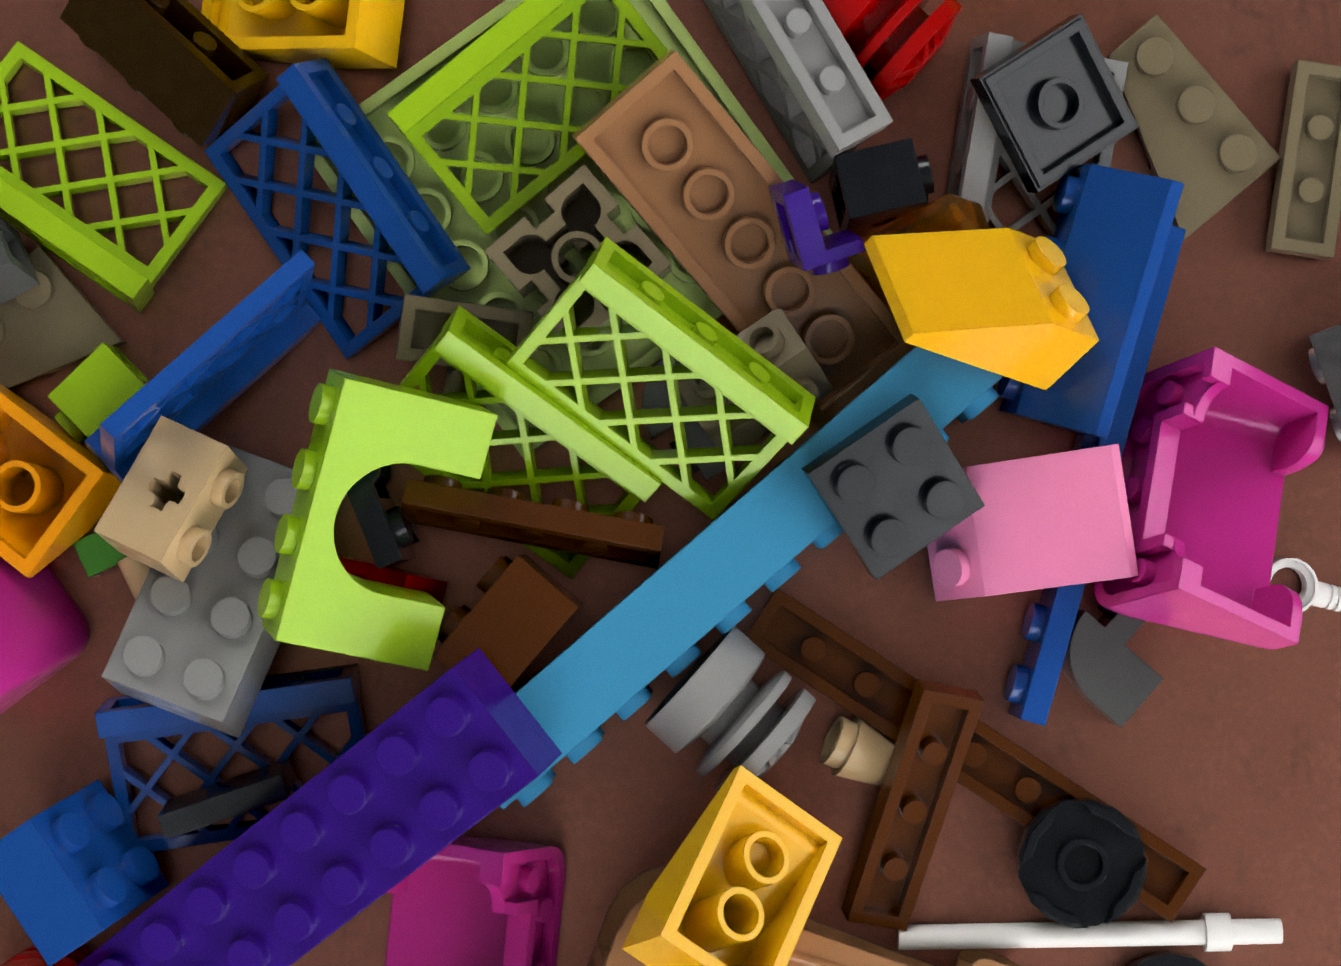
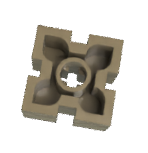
M582 165L544 199L552 214L537 228H534L523 217L484 251L523 298L535 288L546 298L547 302L537 310L541 318L579 274V272H576L570 276L563 271L564 268L569 266V262L564 256L573 248L580 254L586 253L589 249L594 252L604 238L607 237L661 279H664L671 272V263L637 224L623 234L612 222L621 214L619 203L585 165ZM584 291L573 304L577 328L610 326V317L605 309L606 306L587 291ZM563 317L553 329L564 328ZM579 342L580 349L585 348L590 342Z

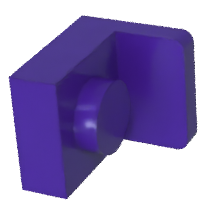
M794 179L769 187L791 263L803 271L811 269L813 275H824L846 268L850 265L849 256L865 251L862 237L850 230H842L822 237L821 231L829 229V222L825 206L818 192L810 193L809 187Z

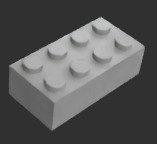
M227 445L249 468L244 476V487L239 499L231 508L225 509L211 533L212 540L207 555L199 565L191 568L183 583L150 568L101 677L124 695L239 738L281 643L275 641L262 626L263 618L258 617L257 606L264 581L267 578L274 579L280 554L276 553L274 549L277 526L284 513L291 514L297 489L292 487L291 482L293 468Z

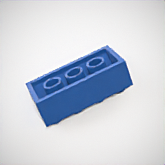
M1086 164L1072 170V175L1066 174L1061 178L1053 200V210L1059 212L1055 224L1057 227L1055 234L1052 237L1046 236V238L1055 243L1063 252L1067 261L1064 267L1074 288L1085 298L1089 305L1090 311L1087 315L1099 341L1047 390L1003 376L998 382L997 393L1000 397H1003L999 411L1065 431L1107 439L1184 183L1101 165Z

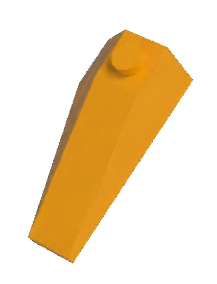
M0 383V557L27 578H32L93 529L110 504L121 482L85 447V442L80 443L75 440L58 423Z

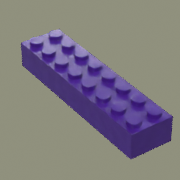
M478 648L83 959L77 966H291L536 779L562 752L482 650Z

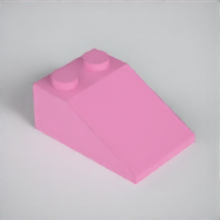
M1119 444L962 467L985 506L927 545L936 602L1139 576Z

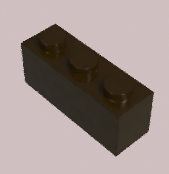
M69 0L60 16V19L79 35L80 40L85 46L102 56L126 79L133 90L144 95L172 121L180 133L191 138L200 147L219 138L244 116L270 76L188 0Z

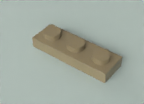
M1298 59L1291 67L1279 150L1281 158L1277 163L1265 251L1330 260L1335 255L1341 214V66Z

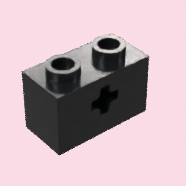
M912 138L834 156L828 185L839 231L850 230L861 236L862 239H866L872 235H883L917 226L924 208L929 205L928 194L934 193V181L927 155L916 156Z

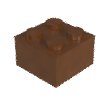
M527 554L518 555L514 561L507 556L504 558L501 556L476 585L485 594L472 610L465 604L462 607L458 606L440 626L437 640L442 644L432 657L447 670H450L476 649L480 648L508 685L512 687L580 608L583 602Z

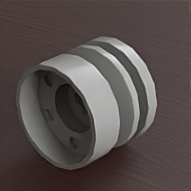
M736 626L722 635L706 651L645 722V726L675 753L685 749L699 737L704 739L709 745L695 767V771L702 778L726 759L730 764L714 785L717 791H719L732 770L740 765L758 778L763 776L797 738L806 715L816 702V699L804 688H801L792 695L782 706L776 702L792 679L785 670L774 675L761 687L752 680V677L762 664L766 654Z

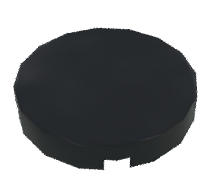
M1092 798L1063 799L1041 809L1024 828L1016 850L1017 877L1027 899L1049 920L1070 928H1089L1088 926H1097L1102 923L1107 924L1122 917L1139 898L1147 876V859L1145 858L1142 839L1136 826L1113 806Z

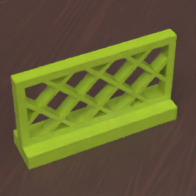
M524 0L387 113L391 121L408 139L486 235L586 154L578 143L567 151L569 133H575L581 128V126L569 125L573 87L610 91V103L618 96V92H622L629 86L619 84L623 47L648 49L657 61L668 52L667 48L628 0H609L618 11L615 37L578 33L581 5L588 0ZM572 14L570 32L552 30ZM625 21L640 40L624 38ZM541 38L569 41L566 78L528 74L531 47ZM577 42L614 46L611 83L574 79ZM522 55L521 74L501 72ZM501 79L520 82L516 120L478 116L481 88L490 80ZM528 82L565 86L561 124L524 120ZM473 95L471 115L452 113ZM442 120L470 122L467 161L440 158L422 136ZM478 123L516 127L512 165L474 162ZM523 128L561 132L558 160L547 169L520 166ZM447 166L466 168L464 187ZM473 169L511 173L509 200L490 216H487L471 197ZM519 173L538 175L517 193Z
M17 41L0 63V118H4L8 148L0 149V162L10 160L12 168L11 173L0 166V218L132 309L141 313L155 294L153 287L228 189L227 185L205 168ZM23 64L44 78L47 98L10 104L7 84ZM54 85L68 95L55 97ZM85 105L96 113L99 134L62 140L57 109ZM49 111L54 141L17 147L13 116ZM105 120L121 131L107 133ZM137 141L148 149L151 170L114 175L109 145ZM101 146L106 177L69 182L64 152ZM56 153L61 184L32 188L23 181L19 159ZM157 156L171 164L172 167L159 168ZM188 176L206 188L193 207L166 211L161 180ZM153 182L158 213L121 219L116 187ZM108 189L113 220L85 224L75 217L72 194ZM63 196L65 209L48 198ZM182 221L170 236L168 223ZM161 225L164 245L148 266L127 253L123 230ZM115 232L117 245L101 234Z
M607 237L594 250L584 268L514 350L506 363L507 367L712 520H715L787 442L792 445L809 427L816 398ZM584 291H587L608 307L611 326L577 328L573 304ZM563 317L564 328L553 329ZM622 319L629 323V325H623ZM649 338L662 349L664 366L629 367L625 340ZM613 340L618 368L584 370L579 342ZM567 343L572 371L549 372L530 356L539 345ZM675 359L682 365H675ZM703 379L714 388L717 405L682 407L678 380ZM666 380L670 408L636 409L632 382ZM620 383L624 410L601 411L589 402L587 385ZM727 398H728L730 401H732L734 404H728V403H727ZM754 418L772 432L761 445L733 446L730 420ZM719 420L723 447L688 448L684 422ZM673 423L677 449L653 450L641 441L639 424ZM621 425H627L628 430ZM736 461H745L737 470ZM725 462L727 482L713 495L693 480L690 463ZM673 464H679L680 469Z
M460 305L444 323L437 338L399 384L400 386L416 389L419 385L421 391L432 393L429 371L442 358L463 374L466 392L437 395L478 405L504 403L513 409L517 415L519 429L493 431L490 446L522 443L526 470L493 473L488 450L481 479L409 464L424 476L440 475L459 481L463 489L482 492L478 488H484L485 493L491 487L529 484L531 500L538 503H543L540 483L574 481L577 502L587 506L588 500L584 480L608 478L624 489L625 493L615 504L590 505L588 507L591 513L615 517L616 512L631 511L640 500L646 502L662 483L507 367L506 363L517 347ZM477 384L485 390H477ZM589 400V402H591L593 405H595V406H596L597 408H599L601 411H604V410H603L602 408H600L598 405H596V404L593 403L591 400ZM529 422H531L537 428H530ZM641 437V441H643L653 450H658ZM556 440L569 450L571 466L537 469L532 442ZM581 459L589 465H582ZM522 544L570 579L590 558V556L570 554L568 552Z

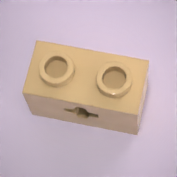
M161 415L94 531L118 552L183 583L191 568L199 565L207 555L212 540L211 533L225 509L231 508L239 499L244 487V476L249 468L227 445Z

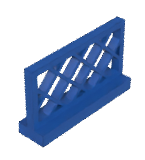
M327 58L292 64L276 78L279 85L206 148L204 152L282 266L301 249L308 254V243L332 248L330 280L316 278L313 274L306 301L321 318V323L345 358L348 359L356 356L400 321L403 297L384 293L387 261L403 264L418 287L409 294L426 297L432 296L443 286L454 283L471 268ZM288 100L292 102L302 117L300 140L277 136L278 109ZM261 124V132L254 131ZM242 140L260 143L258 176L244 174L230 153ZM276 147L299 151L297 185L273 180ZM315 155L329 157L338 169L337 193L312 188ZM273 191L296 196L294 228L280 226L271 213ZM312 199L336 204L333 237L309 232ZM351 208L365 210L375 223L373 245L348 240ZM347 252L372 257L369 289L345 284ZM344 296L368 301L366 328L356 336L342 317ZM383 305L392 306L383 314Z
M302 249L106 418L100 424V427L85 440V447L122 483L161 415L200 432L319 327L321 318L306 303L315 267L312 259Z
M358 663L266 676L244 725L245 728L242 730L239 738L127 695L107 698L95 712L99 739L105 738L115 799L120 804L125 819L143 846L150 852L232 841L269 813L262 807L248 812L256 820L240 822L246 814L244 813L233 817L228 824L209 825L173 838H165L163 833L139 836L135 810L146 795L162 806L166 804L168 799L173 798L155 785L172 760H175L204 782L200 786V788L223 781L218 775L236 751L261 768L287 759L299 742H301L331 764L366 736V729L360 698L362 685ZM347 712L351 736L338 753L308 733L320 715ZM308 717L302 727H299L290 720ZM273 722L293 736V739L275 762L244 741L256 724ZM210 731L230 746L212 771L181 750L193 733ZM182 735L176 745L164 738ZM147 740L165 753L167 757L148 780L127 765L123 743ZM296 779L291 790L296 792L304 783ZM130 783L141 790L134 801Z

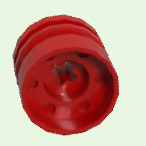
M822 0L851 50L856 54L855 57L864 72L866 73L872 68L878 74L871 84L881 101L901 88H906L946 43L955 19L964 8L956 0H945L929 16L923 9L930 0Z

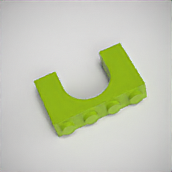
M329 368L326 383H318L311 398L309 421L315 424L308 449H300L294 462L291 482L292 487L296 488L297 492L291 514L284 513L277 526L274 549L276 553L280 554L274 579L267 578L259 594L258 617L263 618L262 626L272 638L279 642L428 671L445 607L428 592L371 581L347 572L338 558L334 543L336 514L343 498L359 479L375 469L391 464H414L481 479L498 415L478 404Z

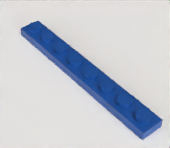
M1173 225L1171 227L1108 438L1103 439L1077 433L1074 450L1119 444L1122 457L1186 229ZM1086 583L1043 589L1039 603L1032 602L1030 604L1022 626V639L1028 640L1022 665L1014 664L1012 666L1005 686L1004 699L1011 702L1008 714L1021 720L1042 726L1046 725Z

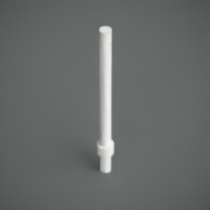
M1202 913L1201 919L1173 920L1172 923L1168 920L1111 921L1107 924L1102 923L1097 926H1088L1089 928H1070L1057 922L909 924L907 931L897 930L898 950L1202 945L1204 952L1232 951L1233 945L1283 943V924L1280 918L1231 919L1230 913Z

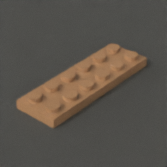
M670 49L572 135L574 140L738 333L773 310L782 309L834 388L833 391L816 401L813 406L811 419L820 428L915 347L904 342L892 313L851 263L846 268L833 273L813 275L811 269L803 271L789 261L769 191L770 186L783 183V180L676 50ZM821 231L822 237L827 236L824 231Z

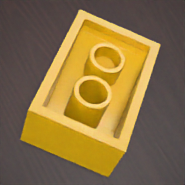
M203 0L201 13L251 59L300 63L327 58L333 68L397 69L405 0Z
M1011 228L872 235L864 243L905 343L1047 390L1099 341L1087 315L1090 311L1089 305L1085 298L1074 288L1064 267L1067 261L1063 252L1046 237L1038 236L1034 238Z
M740 765L734 768L649 890L621 949L646 966H787L842 841V837Z

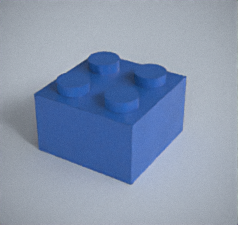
M99 779L33 816L0 839V894L48 966H52L169 886V883L159 870L155 856L143 846L125 819L120 804L112 795L108 794Z

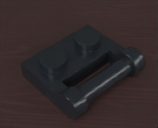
M392 464L366 474L347 492L377 569L394 567L416 558L411 545L420 541L416 525L407 522L402 507L400 508L399 505L395 506L388 489L394 474Z

